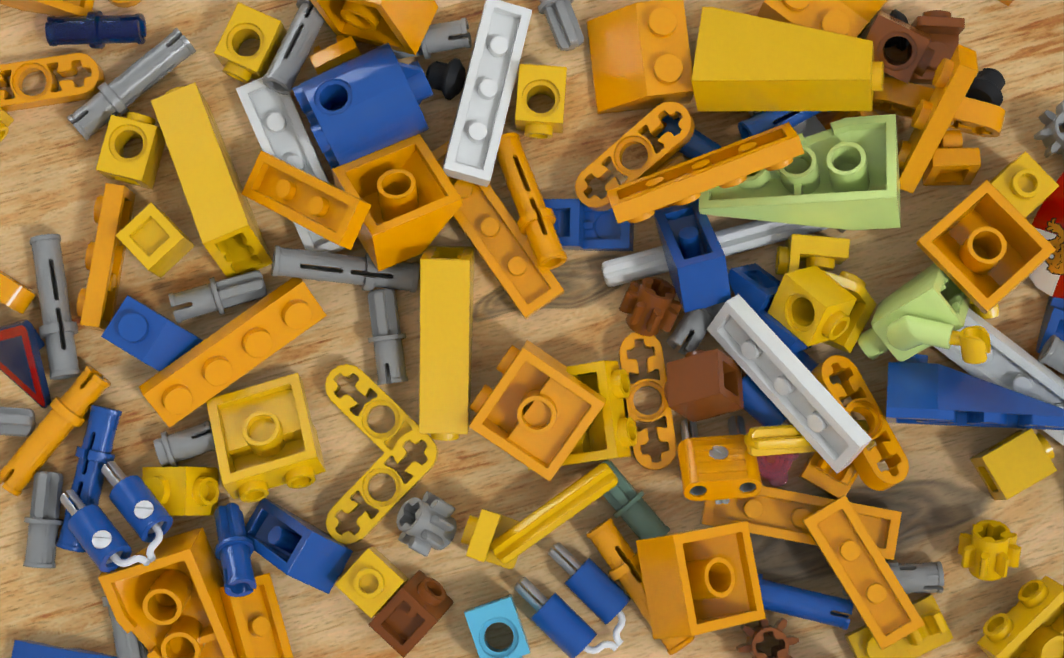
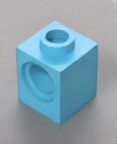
M512 594L464 612L479 658H522V656L530 653L531 649ZM493 623H504L511 628L514 639L507 648L495 649L488 644L485 633L486 629Z

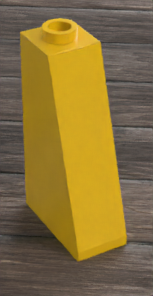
M702 7L691 82L698 112L872 111L874 91H883L884 63L883 61H874V46L871 40L715 7Z
M196 83L172 88L165 95L151 100L202 244L227 278L271 265V255L248 199L241 194L243 187L216 121Z
M428 246L420 259L419 433H431V438L439 441L459 439V434H468L474 286V247Z

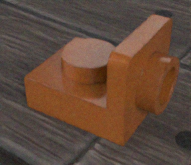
M943 10L924 12L922 16H918L911 24V26L932 35L928 47L935 50V53L923 76L921 77L913 73L909 80L910 83L932 85L935 72L943 58L951 59L959 44V34L965 29V19L951 17L950 12ZM910 43L907 48V58L912 54Z
M419 570L368 625L404 658L453 605V600L446 594L445 589L438 581L427 577Z

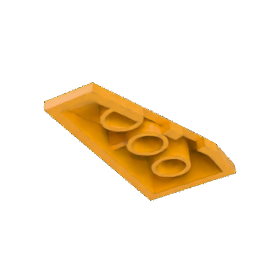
M203 527L162 539V542L154 550L156 559L150 562L148 566L137 562L127 567L120 566L111 572H102L99 575L98 579L116 621L127 634L132 631L149 651L147 654L148 658H238L219 588L224 586L223 578ZM148 547L142 549L134 555H143L147 557L146 552Z

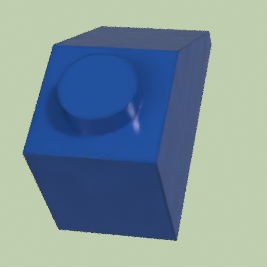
M699 199L686 205H675L656 210L654 219L672 284L684 313L708 308L731 299L725 254L707 215L700 214Z
M128 295L101 336L158 371H161L203 341L188 330Z
M266 498L260 500L245 526L246 536L253 541L254 551L286 575L327 594L330 593L353 553L351 549L334 540L326 532Z

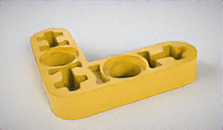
M344 364L331 370L327 376L325 383L326 394L384 452L327 514L326 526L330 536L339 543L352 544L364 539L433 468L437 461L438 449L431 436L427 433H419V425L365 372L354 365ZM342 375L348 379L357 375L359 380L356 382L355 387L366 398L371 390H374L378 395L364 405L359 416L352 412V409L360 405L353 397L346 394L339 398L336 394L341 388L336 381ZM378 406H387L395 414V425L386 433H376L369 426V414ZM409 441L416 445L425 441L428 447L425 449L424 454L428 459L423 465L414 461L404 470L413 476L405 484L400 473L387 466L386 463L394 457L395 462L400 464L408 455V451L404 447ZM381 473L390 475L396 483L395 494L391 499L384 502L374 499L369 491L370 481L374 476ZM360 492L364 501L371 507L378 509L379 512L372 518L369 511H365L356 521L360 527L358 533L346 531L342 534L337 529L342 523L338 514L341 511L347 514L354 512L361 504L354 501L353 497Z

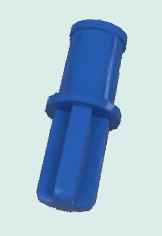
M228 503L226 506H218L214 512L219 542L214 550L216 558L221 561L225 593L231 597H243L251 594L253 589L257 587L250 558L254 551L253 541L246 536L243 513L236 503Z

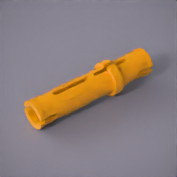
M514 132L502 134L496 158L520 217L517 221L521 234L528 237L538 263V269L541 271L552 270L567 261V254L564 252L554 228L556 217L553 210L545 205L534 173L520 142L519 134Z
M86 365L84 371L62 397L56 396L50 403L51 411L0 471V484L5 482L2 485L5 490L15 496H20L22 490L32 480L35 473L41 469L74 427L81 428L87 419L84 415L102 393L111 386V382L107 378L102 379L103 375L100 372Z
M610 517L589 531L586 536L592 541L611 568L608 574L612 580L620 581L651 626L638 551L633 552ZM695 636L662 638L660 640L667 648L669 655H673L691 643Z

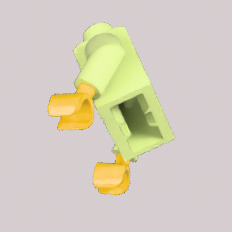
M934 263L878 304L871 321L872 327L863 332L857 341L864 354L871 360L876 359L889 350L898 361L903 362L929 346L949 350L951 345L961 346L962 360L964 362L981 364L986 362L987 353L991 352L990 336L987 330L981 326H970L961 331L957 330L964 327L969 304H972V310L983 319L998 317L999 305L997 304L984 314Z

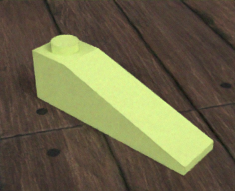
M896 114L846 117L831 122V128L807 137H804L803 133L798 134L805 154L794 157L793 162L784 168L773 171L762 169L749 174L744 182L734 187L720 188L717 186L702 192L699 197L700 214L842 230L901 228Z

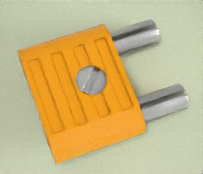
M737 415V427L735 416L728 419L730 435L699 437L696 422L690 421L691 438H689L687 419L680 423L682 441L678 444L677 451L683 492L687 499L692 501L715 500L716 504H728L730 502L729 499L749 498L761 492L762 481L757 456L750 455L747 452V445L744 443V437L747 433L743 417Z

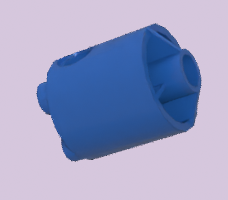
M388 42L292 88L303 113L311 125V131L331 169L429 129L419 106L422 100L434 95L418 60L410 64L398 62Z

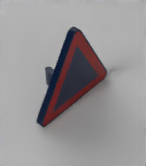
M28 320L1 326L0 370L42 408H46L52 401L39 352L45 346L43 340Z

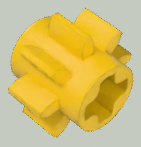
M982 520L972 524L971 534L960 533L958 554L962 555L961 567L968 568L974 577L984 581H995L1002 577H1007L1008 566L1012 568L1019 567L1022 547L1016 545L1017 534L1011 533L1005 524L995 520Z

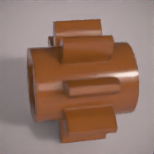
M646 277L642 280L641 284L631 281L619 311L628 313L626 323L634 332L643 336H656L660 329L668 333L671 332L682 306L680 301L674 300L676 290L669 282L658 277Z
M766 617V619L758 620L759 625L753 629L749 626L741 625L740 628L748 636L745 644H740L736 647L738 652L750 653L753 656L752 658H792L788 655L789 645L798 643L799 638L791 635L786 636L782 632L787 626L786 619L780 618L774 626H771ZM765 632L779 640V645L771 647L772 655L768 657L766 653L756 649V644L763 642V633Z

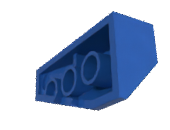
M916 354L903 362H888L886 421L888 423L1064 430V409L941 364L928 363V355Z

